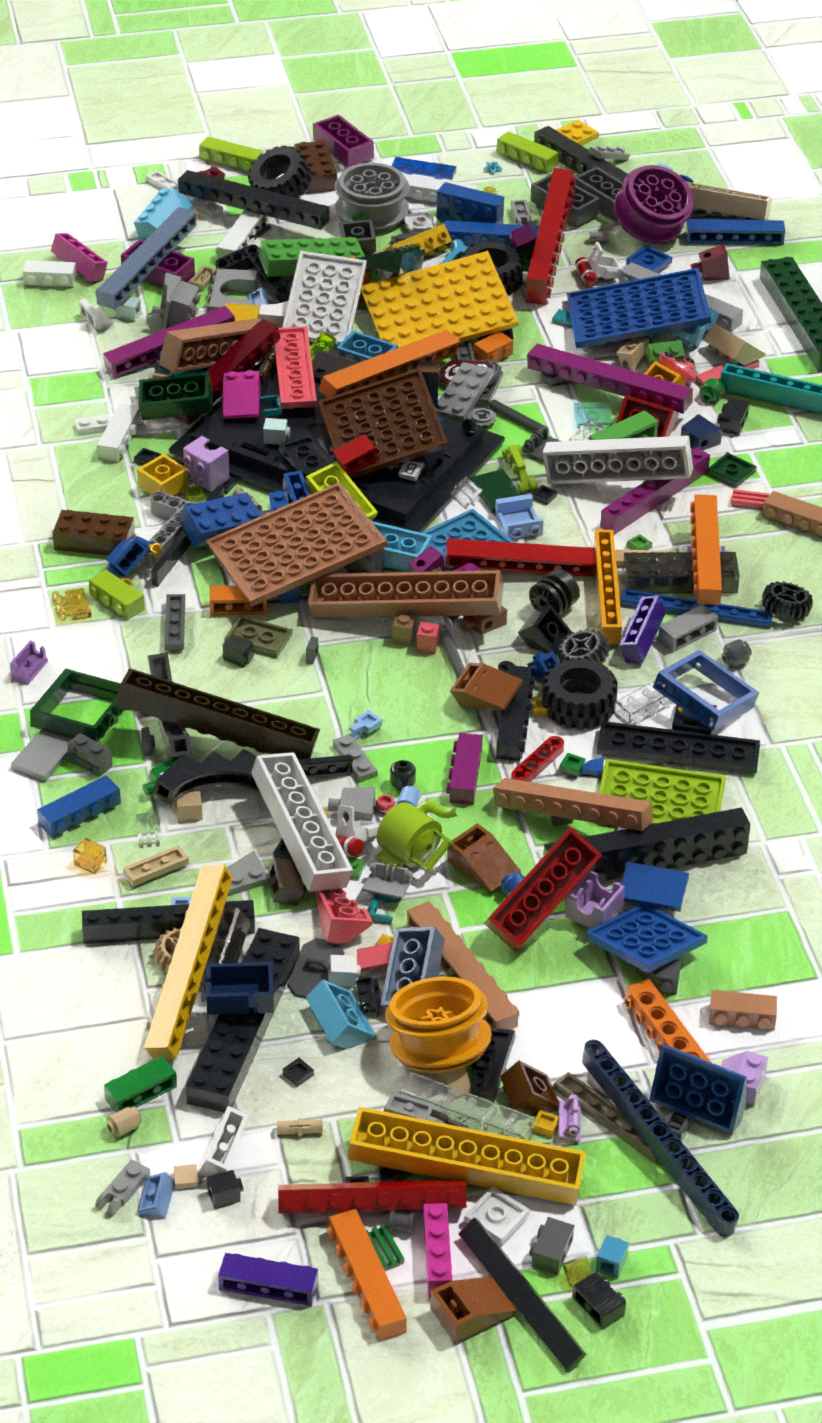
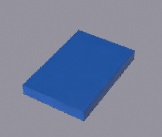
M627 862L621 883L625 887L624 901L681 912L689 873Z

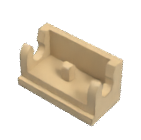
M630 338L616 352L622 368L625 366L624 361L628 362L629 370L634 371L645 360L644 352L649 344L648 338Z

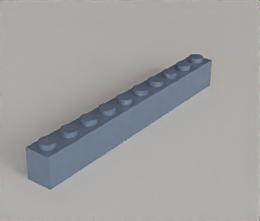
M178 207L130 257L97 288L95 292L97 305L115 310L197 226L196 211Z

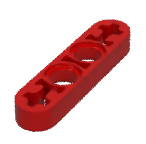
M559 736L549 737L511 772V779L527 782L533 781L563 753V738ZM544 754V755H547V756H549V757H547V758H541V757H539V755ZM529 765H534V766H536L537 768H535V769H530V768H528L527 766H529Z

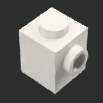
M330 955L328 982L338 986L354 987L356 978L360 977L361 972L360 965H357V957Z

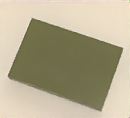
M240 615L225 636L224 643L232 634L252 641L254 652L278 658L293 635V629Z

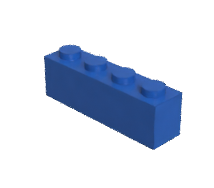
M105 775L37 809L38 824L53 838L121 804L120 788Z

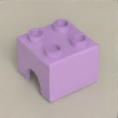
M201 436L183 448L184 467L188 469L189 480L195 482L201 488L213 491L218 485L220 486L229 480L228 450L223 447L209 450L205 444L210 442V440Z
M589 870L566 895L565 917L592 929L616 917L623 909L625 887L614 882L613 889H606L599 883L598 874Z

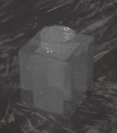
M466 476L455 486L450 496L466 510L471 505L474 507L480 501L479 495L483 490Z

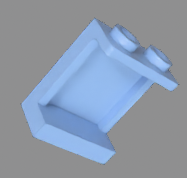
M531 494L496 499L495 515L504 534L511 540L543 535L544 522L543 519H538L532 507L533 497Z

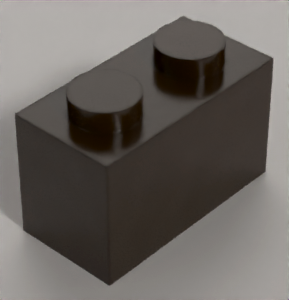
M274 858L268 870L273 902L297 906L300 898H303L305 894V886L302 884L301 875L293 860Z

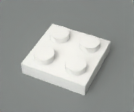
M492 1186L464 1215V1222L469 1223L474 1217L477 1218L495 1241L502 1245L529 1217L530 1209Z

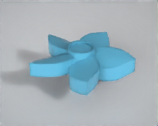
M492 161V164L486 162L487 166L483 169L490 170V173L493 175L495 172L502 171V167L498 165V162Z

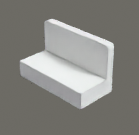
M86 299L79 300L80 315L95 331L113 325V321L99 306L93 307Z

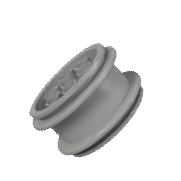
M383 163L357 164L344 170L335 183V192L339 197L335 204V212L341 222H350L349 216L365 213L366 220L372 219L374 232L381 233L398 227L406 215H408L409 205L405 198L409 193V183L403 173L393 166Z

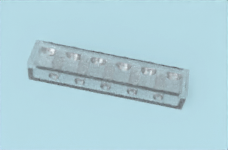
M413 1072L410 1073L400 1090L402 1095L435 1104V1106L451 1113V1120L469 1126V1129L529 1141L535 1133V1117Z

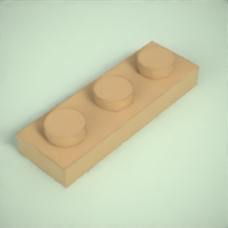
M178 845L124 867L123 873L134 887L189 864V858Z

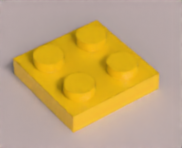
M575 120L556 129V131L581 146L599 138L598 131L580 120Z

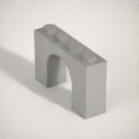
M217 269L216 275H213V284H211V294H209L206 313L221 308L226 303L251 305V299L230 298L226 295L233 293L251 294L256 291L258 285L257 271Z

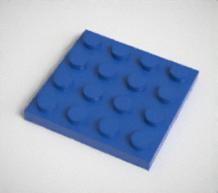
M639 905L586 931L585 939L642 971L650 973L706 944L708 936L655 907Z

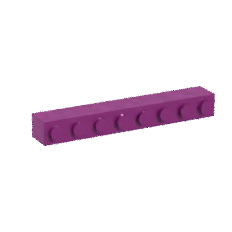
M226 306L120 346L103 353L105 368L115 378L160 360V352L163 349L166 332L235 322V316Z
M697 447L691 451L693 470L689 479L646 480L602 509L600 528L613 530L615 535L707 473L710 454Z

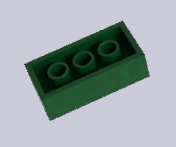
M209 372L139 380L138 407L142 420L212 412L213 385Z

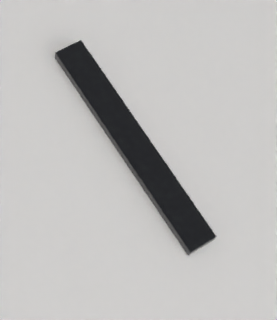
M218 485L206 501L223 498L224 487ZM184 529L152 568V585L159 586L192 544Z
M474 1217L458 1235L567 1371H571L587 1354L483 1224Z

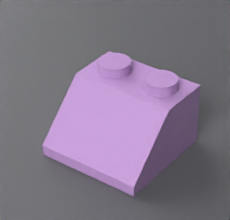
M750 1051L723 1059L721 1067L747 1076L746 1105L754 1107L766 1076L769 1057Z

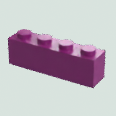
M529 223L510 231L512 234L509 236L511 243L518 250L532 246L536 242Z
M459 733L458 741L454 740L453 752L456 754L451 756V766L454 767L449 769V780L451 782H447L446 794H450V803L474 805L482 755L483 735Z

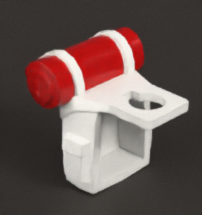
M595 242L588 259L580 257L575 261L577 272L580 274L583 284L587 287L596 284L597 278H618L621 273V267L615 257L601 255L603 250L599 242Z
M338 805V824L335 835L345 855L357 857L362 853L365 844L375 841L380 823L364 820L355 821L354 807ZM344 811H347L349 814L347 823L343 818Z

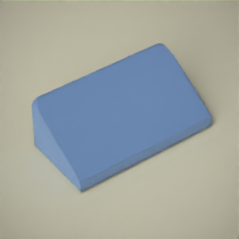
M167 1172L147 1177L138 1215L166 1218L175 1181Z

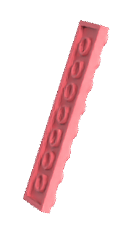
M307 326L279 328L281 339L274 346L281 409L317 407Z

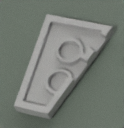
M255 851L227 867L233 876L228 896L270 884L268 874Z

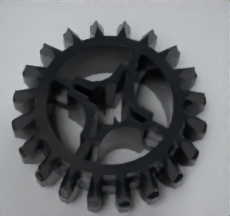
M772 582L770 585H766L761 597L762 606L765 607L766 611H770L771 615L774 614L776 617L786 618L790 621L792 619H804L809 615L813 606L812 595L809 594V591L791 582Z

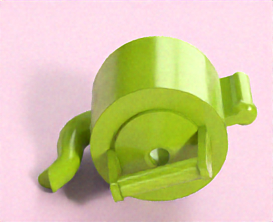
M433 801L421 802L416 807L406 802L395 805L383 817L377 830L376 840L382 848L376 856L377 860L386 864V866L390 864L391 869L394 865L402 867L405 864L410 868L421 866L427 871L432 872V868L450 845L452 846L454 843L442 834L440 823L428 816L427 813H433L438 817L449 819L457 816L455 814L456 807L444 809ZM441 838H442L444 841H443V842L441 843V845L438 847V845H439V843H440V840H441Z

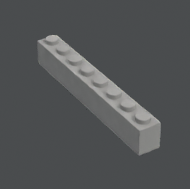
M630 263L621 270L620 283L661 274L635 263ZM705 294L708 307L720 313L715 324L729 332H733L742 324L743 309Z

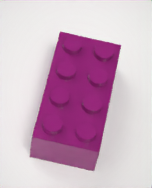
M339 114L313 123V140L326 141L329 153L347 167L374 158V141Z
M139 239L121 254V265L144 240ZM171 251L144 280L164 286L165 274L167 272L181 277V280L184 282H188L195 275V259Z

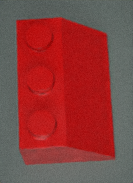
M625 395L616 423L645 410L658 420L657 437H669L676 424L678 412L668 407Z

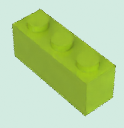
M106 569L89 579L90 595L127 620L145 610L144 595Z

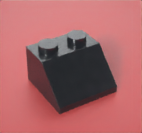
M548 604L535 610L518 631V634L530 648L544 653L553 651L556 655L558 646L561 645V640H566V635L570 636L572 631L554 608Z

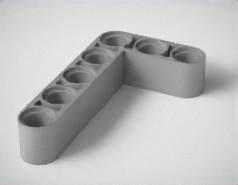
M153 492L150 495L151 513L168 520L149 540L152 542V545L155 543L161 545L164 552L158 551L161 558L183 530L178 520L184 506L195 503L164 492ZM149 550L143 556V565L147 568H153L160 558H155L151 550Z

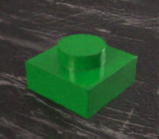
M567 752L559 765V771L578 777L586 763V758Z

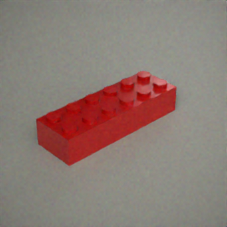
M570 826L485 920L484 924L516 952L598 861L602 854Z

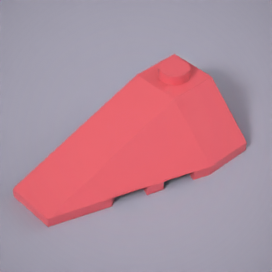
M343 889L314 891L322 932L327 942L332 944L348 943L372 926L373 921L368 911L364 908L359 909L357 907L358 902L349 900L346 897L347 893Z

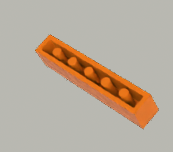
M353 1209L330 1216L329 1227H327L329 1240H334L336 1255L338 1259L342 1258L344 1262V1273L346 1277H350L352 1280L351 1287L354 1295H358L360 1298L361 1311L363 1314L367 1313L370 1331L376 1333L379 1341L406 1333L407 1318L357 1210Z

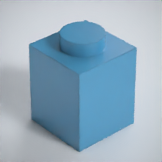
M606 1235L597 1255L596 1271L618 1278L628 1257L629 1242Z

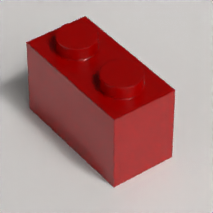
M365 434L333 451L337 463L348 476L378 460L376 449Z

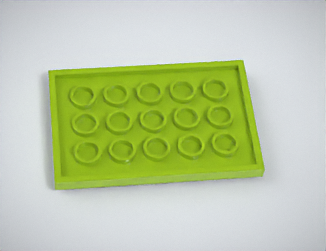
M606 759L599 793L652 802V822L660 823L721 811L726 776Z

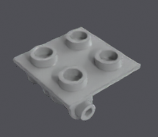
M371 863L370 871L372 872L361 890L374 895H385L392 899H402L413 881V878H411L412 871H409L408 868L394 865L390 873V864L386 867L384 863Z

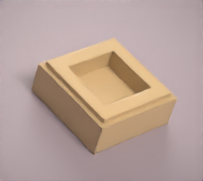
M197 1164L173 1166L175 1189L199 1187Z

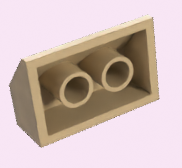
M713 323L703 340L709 344L708 348L715 352L719 350L718 354L726 359L729 356L728 360L736 365L738 362L747 365L764 357L766 354Z

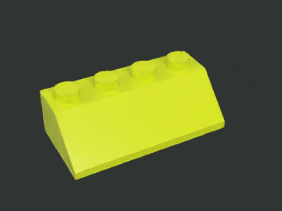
M337 461L306 476V485L310 495L340 482L371 521L378 514Z

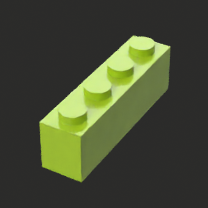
M509 131L497 138L496 152L544 173H548L558 166V152Z
M209 136L199 144V159L249 172L250 166H253V161L257 160L260 154H264L259 149Z

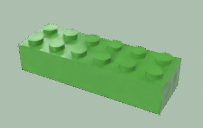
M356 237L261 240L258 255L267 277L295 276L300 251L347 258L365 256Z

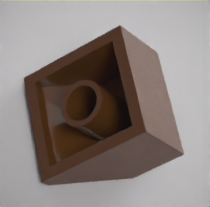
M518 1060L500 1076L503 1090L510 1100L509 1105L515 1113L531 1117L536 1116L539 1110L547 1113L559 1111V1100L548 1074Z

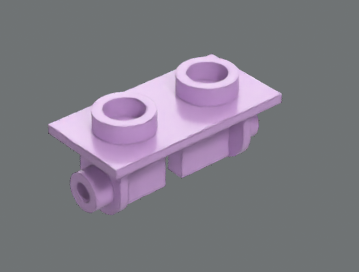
M570 1095L566 1102L559 1100L558 1137L580 1143L581 1106H579L580 1099L577 1095Z

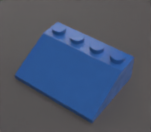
M662 1044L649 1101L733 1134L742 1121L746 1106L747 1076Z

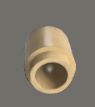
M126 1107L108 1116L106 1126L111 1135L114 1134L120 1137L137 1128L138 1124L142 1123V1118L136 1107Z

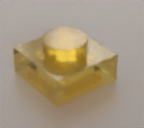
M581 1256L562 1264L569 1287H573L574 1284L592 1274L587 1256Z

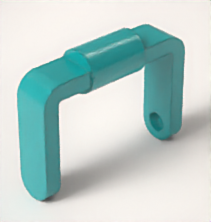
M279 395L262 396L260 398L261 403L276 402L277 408L265 409L263 411L264 416L283 414Z
M381 894L374 895V899H371L368 909L372 921L392 923V916L376 914L379 900L397 902L398 899H392Z

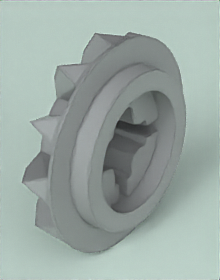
M478 408L469 413L468 419L476 421L477 426L481 428H489L490 425H494L496 414L490 409Z

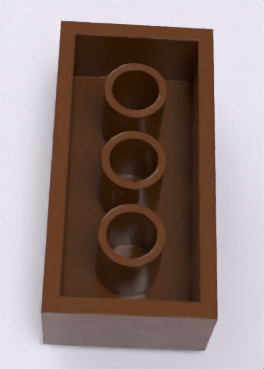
M316 140L315 142L295 143L294 147L303 153L312 171V180L308 190L306 189L305 192L334 191L337 172L326 141Z
M61 509L53 530L54 550L109 556L122 540L135 536L134 517Z

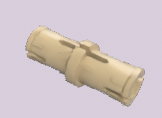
M297 1118V1120L277 1121V1135L298 1134V1136H302V1134H323V1119L302 1120V1118Z

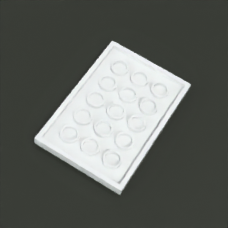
M300 251L282 328L307 326L309 341L339 345L353 329L367 260Z

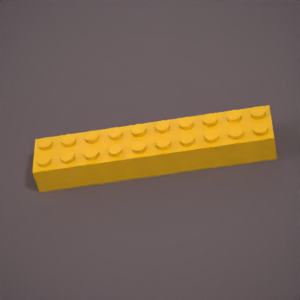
M359 1107L349 1143L348 1160L446 1180H465L466 1184L486 1188L493 1186L501 1191L576 1206L586 1152Z

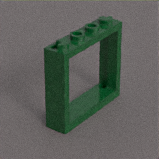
M65 668L30 710V727L74 738L81 733L98 742L100 738L104 737L108 728L113 726L116 718L121 716L124 710L120 706L115 705L121 683ZM70 689L113 701L94 725L51 714Z

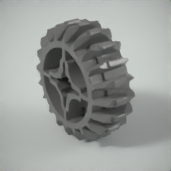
M588 628L584 631L579 629V632H572L570 636L566 635V640H561L557 656L559 662L563 660L570 661L572 658H577V660L585 658L588 661H597L601 665L609 657V644L607 638L600 631L595 629L589 630Z

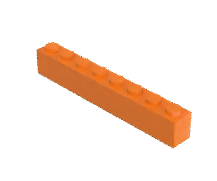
M695 494L694 502H690V524H694L691 525L693 596H697V604L720 605L722 584L717 495Z

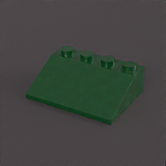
M411 244L405 245V247H394L392 250L356 259L367 260L366 266L403 274L422 269L425 249H421L420 245Z

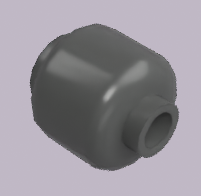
M738 639L724 645L721 656L725 664H729L734 668L747 663L752 651L746 641L743 642Z

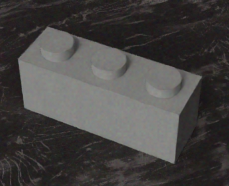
M702 604L660 625L658 641L671 652H675L717 631L718 616Z

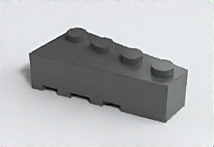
M317 349L312 368L315 371L325 372V374L329 375L360 362L355 360L356 357L348 354L345 357L341 356V352L333 349L330 352Z

